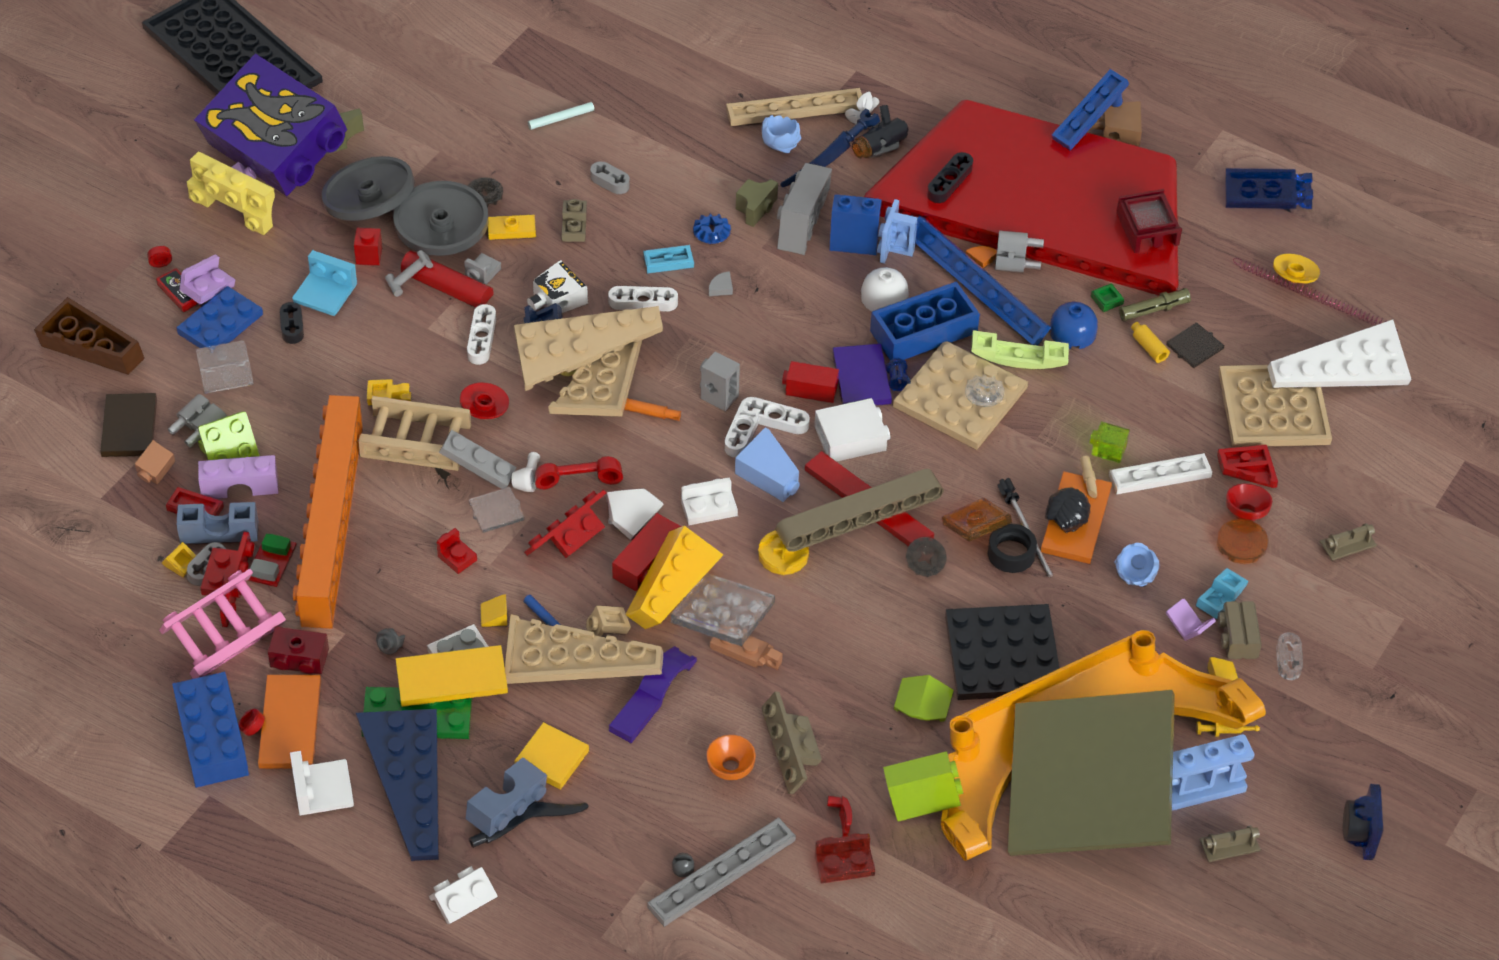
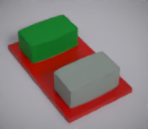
M266 534L251 564L250 569L253 574L248 581L277 587L297 543L283 536Z

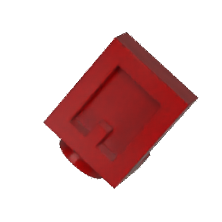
M456 528L441 535L436 542L438 557L457 574L477 561V554L460 540V534Z

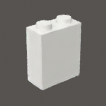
M872 398L815 410V429L825 453L836 462L886 451L887 440H890L889 428L887 425H883L881 410L875 406Z

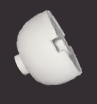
M888 267L878 268L870 272L865 277L861 288L862 303L870 311L906 300L909 297L908 283L904 276L896 269Z

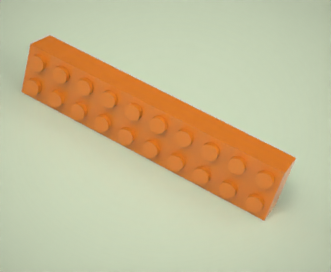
M329 395L328 405L323 406V420H325V424L320 425L319 431L322 443L317 444L316 458L319 459L318 463H314L313 478L316 480L315 483L310 485L312 503L307 504L306 511L309 523H304L303 538L306 541L305 544L300 546L302 564L297 565L296 571L299 584L294 585L293 601H297L295 614L296 617H300L301 627L333 629L360 452L359 438L363 432L360 398L358 396Z

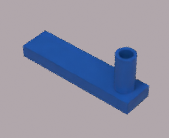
M1110 69L1052 134L1053 140L1071 151L1110 106L1119 107L1122 105V92L1128 87V80Z

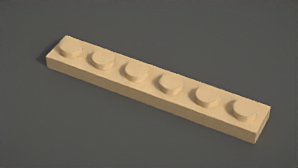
M860 88L729 103L726 106L730 126L761 123L765 117H770L771 115L774 117L781 115L782 118L789 117L794 119L844 113L850 108L859 111L856 103L862 96Z

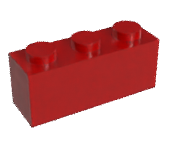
M656 513L612 562V578L637 592L668 533L682 526Z

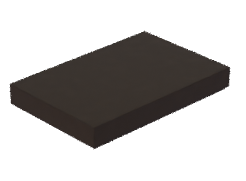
M156 393L106 394L100 450L101 457L141 456L154 439L157 405Z

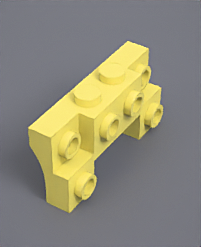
M199 151L190 159L192 177L187 181L189 198L193 202L209 207L215 200H218L242 212L245 226L251 231H256L262 235H265L273 227L272 205L275 198L274 188Z

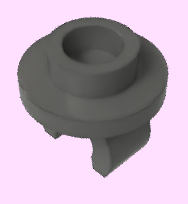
M385 628L378 632L376 642L383 653L390 655L397 652L403 646L405 635L398 636L393 628Z

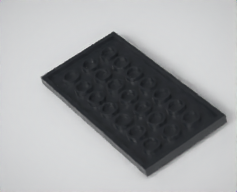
M181 0L142 22L143 29L216 94L226 86L254 54L259 55L309 89L323 82L322 75L236 0Z

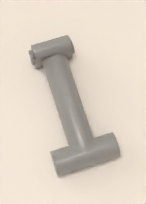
M422 250L417 252L419 259L396 278L393 274L386 275L385 280L394 296H401L403 290L400 286L424 266L428 268L433 267L430 258Z

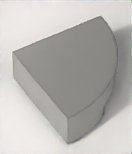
M730 271L717 275L710 282L709 296L733 294Z

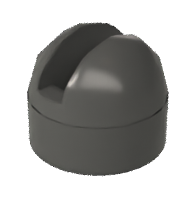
M679 853L674 857L672 870L675 875L688 877L693 873L694 860L691 855Z

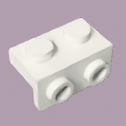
M470 866L457 874L459 879L450 884L447 879L433 887L435 893L431 894L429 898L431 901L435 900L447 924L456 921L498 897L482 867L474 870Z

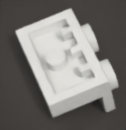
M730 478L715 479L698 484L693 483L681 487V504L688 525L738 516V509L731 491Z

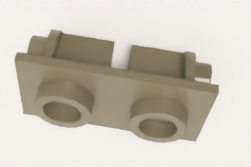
M1367 523L1351 531L1337 535L1331 534L1328 538L1319 541L1331 561L1376 547L1377 545L1371 537L1375 533V529L1372 524L1368 525Z
M1251 825L1245 829L1217 835L1209 834L1207 837L1199 839L1208 862L1259 852L1261 850L1256 838L1260 837L1259 830Z

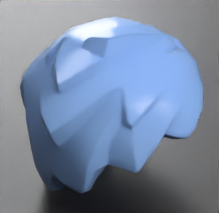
M781 115L765 117L761 129L763 142L774 150L790 153L801 140L799 123L794 119L791 120L789 117L782 118Z
M1142 543L1127 545L1114 561L1118 575L1128 585L1142 587L1151 583L1159 569V560L1156 554Z

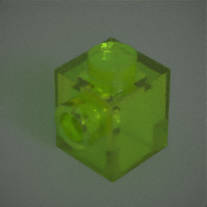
M1101 421L1098 431L1093 430L1089 444L1093 445L1092 455L1121 463L1127 447L1130 429Z

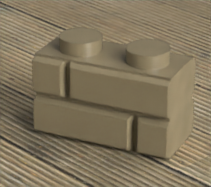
M1253 601L1241 603L1225 602L1222 612H1218L1217 617L1218 627L1223 628L1224 632L1221 633V648L1226 649L1227 658L1241 659L1242 657L1244 659H1257L1262 644L1255 603Z

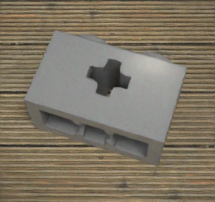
M714 352L700 366L701 399L726 412L739 397L740 364Z

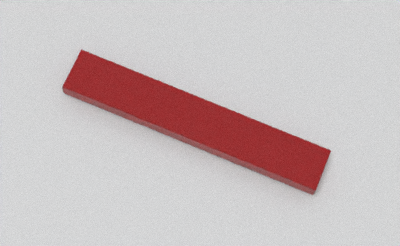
M823 451L805 464L806 472L842 498L872 488ZM906 512L876 522L917 553L934 539V532Z

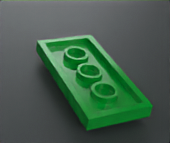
M366 687L363 712L437 709V738L469 739L472 698L401 707L398 687Z

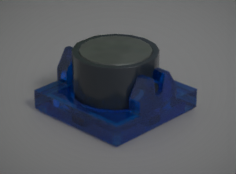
M1370 784L1366 796L1360 797L1355 801L1347 800L1344 807V840L1356 847H1362L1363 860H1373L1375 858L1384 831L1380 784Z

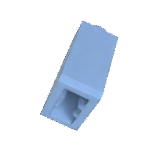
M766 427L735 458L736 475L782 502L790 495L793 496L800 486L798 482L799 470L771 431Z

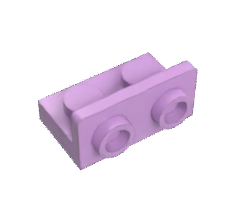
M215 254L182 271L180 291L197 303L202 304L212 299L226 286L233 288L235 279L218 268L220 257Z

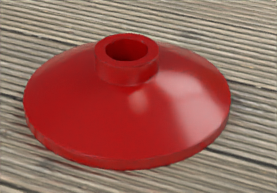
M480 382L471 384L462 390L460 405L463 409H469L470 415L473 417L494 419L507 411L509 397L502 388L491 383Z

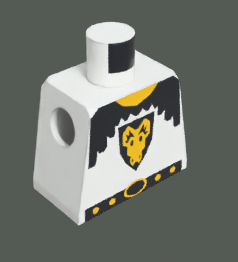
M560 260L534 279V295L527 299L528 305L534 311L557 303L562 308V313L588 304L587 286Z

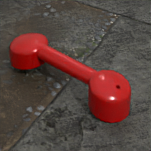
M610 456L601 457L597 462L562 466L545 463L539 466L534 473L535 485L538 489H550L559 482L560 476L597 472L599 480L605 484H618L623 480L622 466L616 458Z

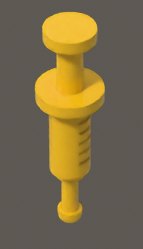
M1200 721L1196 723L1197 735H1201V731H1214L1215 737H1219V734H1241L1243 731L1258 732L1260 730L1258 725L1234 729L1219 723H1214V725H1201Z

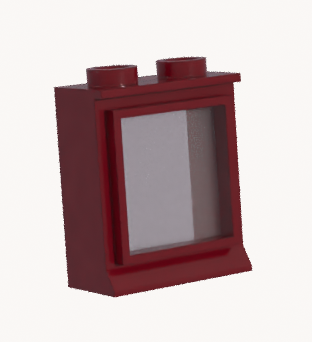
M1164 189L1119 197L1116 213L1134 253H1139L1141 239L1151 238L1155 248L1160 247L1163 243L1164 235L1171 234L1175 246L1180 244L1182 228L1179 226L1167 201Z

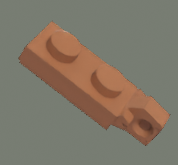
M721 624L710 641V648L755 668L767 665L778 670L782 664L783 653L773 649L772 645L724 624Z

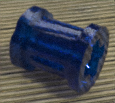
M901 358L892 359L886 364V371L890 374L889 386L895 391H902L907 384H911V379L906 372L908 369L907 362Z

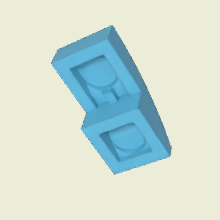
M1226 568L1214 579L1211 588L1198 598L1196 607L1217 619L1218 612H1222L1224 603L1234 602L1247 586L1248 580Z

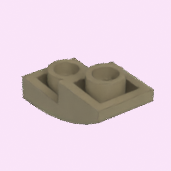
M578 199L563 200L562 241L585 242L587 201H580Z

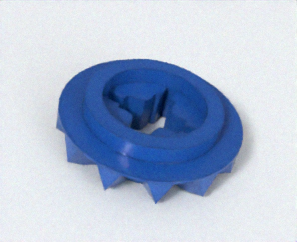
M711 213L707 217L701 215L699 220H695L693 227L695 237L708 244H716L726 240L731 231V225L728 224L727 218H721L720 214L712 216ZM709 225H714V232H712Z

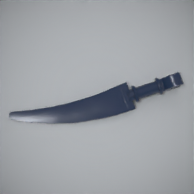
M864 109L860 114V119L857 120V124L849 131H843L809 164L826 167L851 147L850 142H853L860 132L880 122L878 114L874 113L871 116L870 111ZM797 172L782 181L780 186L786 187L795 182Z

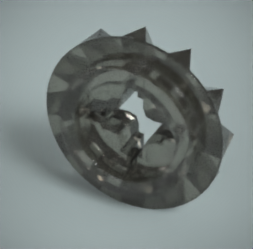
M478 178L468 184L469 187L483 197L487 208L489 204L497 205L498 200H502L503 187L495 179ZM483 189L487 192V196H483Z
M921 537L909 545L905 558L908 562V568H911L916 575H922L927 578L937 575L942 571L946 564L947 555L940 542L930 537ZM921 552H924L925 555L933 554L929 564L927 561L918 562L922 556Z

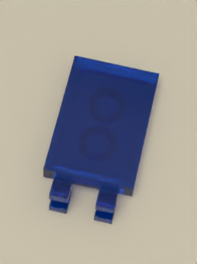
M1226 168V208L1296 209L1297 204H1299L1302 208L1312 209V173L1296 174V169Z

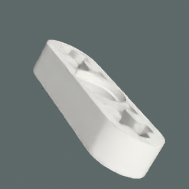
M615 286L608 293L609 305L616 310L659 306V311H672L678 306L677 291L668 287ZM640 296H647L650 299L648 301L642 302L639 301L637 298Z
M483 304L474 310L467 355L468 360L476 365L486 363L490 357L496 325V311L491 305ZM484 315H487L486 323L482 322ZM480 331L488 333L485 337H477L475 334ZM478 346H481L480 354H476Z

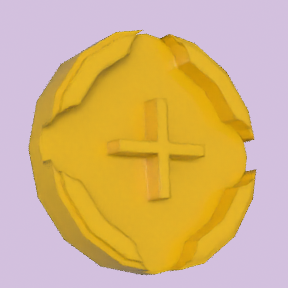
M775 530L766 534L761 539L758 549L759 561L765 569L772 573L780 575L793 574L800 571L807 564L809 547L793 552L788 551Z

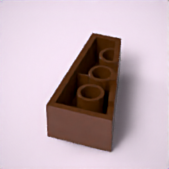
M69 297L59 304L34 329L41 347L127 375L145 359L137 340Z

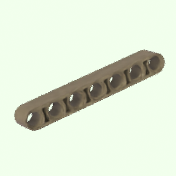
M923 469L785 518L777 524L775 530L786 549L793 552L933 502L941 497L944 490L932 470Z

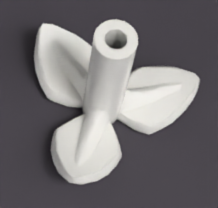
M870 91L864 93L856 103L859 111L853 108L848 109L845 112L846 118L850 122L857 124L861 112L864 109H868L871 113L879 104V99L876 97L872 98Z

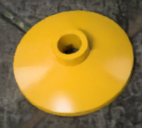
M1282 254L1277 256L1273 262V268L1276 273L1292 283H1311L1316 281L1320 275V269L1317 264L1301 255Z

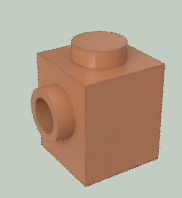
M153 440L135 463L136 471L138 472L137 476L147 483L152 481L158 485L175 463L174 454Z

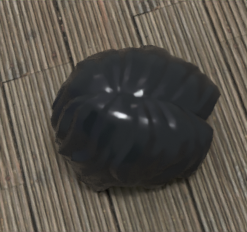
M1073 487L1064 488L1049 497L1045 519L1054 520L1065 533L1075 532L1079 527L1088 522L1091 505L1084 493Z

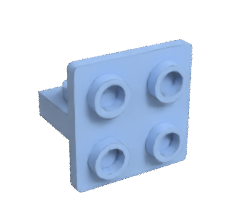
M894 199L892 207H887L885 214L886 223H881L878 236L882 237V239L879 241L877 253L881 254L880 263L884 264L889 251L912 257L915 250L917 217L898 213L899 200Z

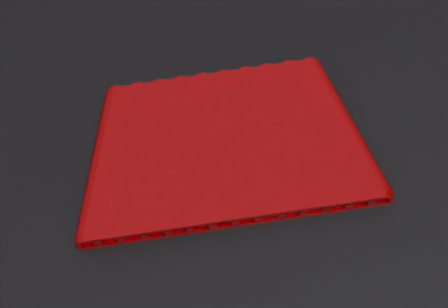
M962 100L864 195L866 198L881 199L880 217L885 218L887 207H892L894 199L899 200L898 213L917 218L919 216L924 217L942 234L997 250L999 230L1028 233V238L1044 239L1043 248L1027 246L1025 258L1041 261L1042 263L1158 296L1162 292L1171 293L1178 291V246L1174 245L1171 234L1164 235L1163 243L1158 248L1153 246L1151 238L1141 239L1139 253H1134L1116 213L1120 196L1164 189V194L1178 222L1177 163L1172 156L1091 133H1086L1070 151L1052 138V134L1060 126L1058 124L971 100ZM961 152L970 154L973 157L972 172L945 202L934 203L930 201L927 196L929 183L955 154ZM952 175L945 176V178L948 180L956 179V177ZM1159 208L1133 213L1139 228L1166 224Z

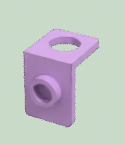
M1181 599L1166 611V615L1185 641L1201 634L1216 622L1212 618L1202 623L1185 599Z

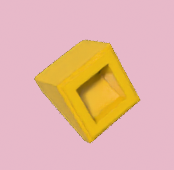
M182 542L161 563L169 570L184 577L187 573L188 564L197 555Z
M506 594L481 603V627L508 626Z
M1215 657L1209 658L1207 666L1209 674L1229 680L1238 678L1233 662Z

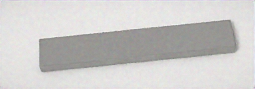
M778 817L647 902V908L665 927L796 840V835Z

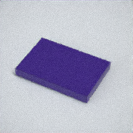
M881 344L833 347L832 353L835 369H839L838 385L842 405L870 398L873 399L875 405L892 403Z

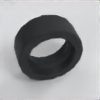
M1004 524L994 529L991 533L987 555L990 562L1001 571L1009 573L1023 572L1030 568L1035 561L1037 540L1035 535L1022 525ZM1003 541H1017L1027 548V552L1018 556H1010L1002 553L997 548V545Z

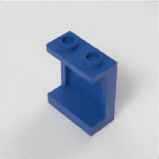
M834 195L829 251L876 255L879 239L881 199Z

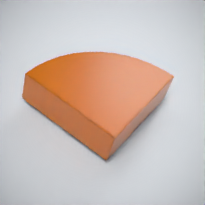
M977 246L966 250V254L979 266L985 268L996 259L997 250L991 247Z

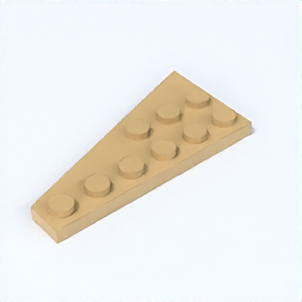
M659 306L514 325L525 391L532 389L533 385L542 381L546 383L553 380V376L566 371L569 373L594 362L610 351H619L626 344L633 341L637 343L662 332L663 325Z
M642 340L637 343L633 341L626 344L619 351H610L603 354L602 358L578 368L572 375L573 380L567 387H563L559 392L560 397L557 401H552L548 406L549 413L623 416Z
M510 615L505 660L507 684L662 674L663 650L661 646L633 640L631 642L619 641L616 637L607 635L605 638L596 636L591 631L558 624L549 626L542 624L540 620L532 619L531 621L521 620L519 616Z

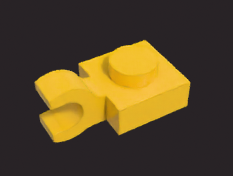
M393 379L368 380L367 403L372 405L373 396L411 401L410 385L408 383L394 385Z

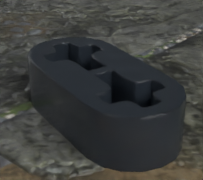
M295 302L285 303L280 307L279 311L282 338L286 343L296 344L304 338L302 310L300 305ZM289 313H293L294 318H289ZM290 328H295V333H290Z

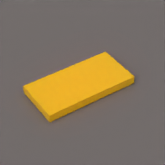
M501 645L396 658L401 707L508 693Z

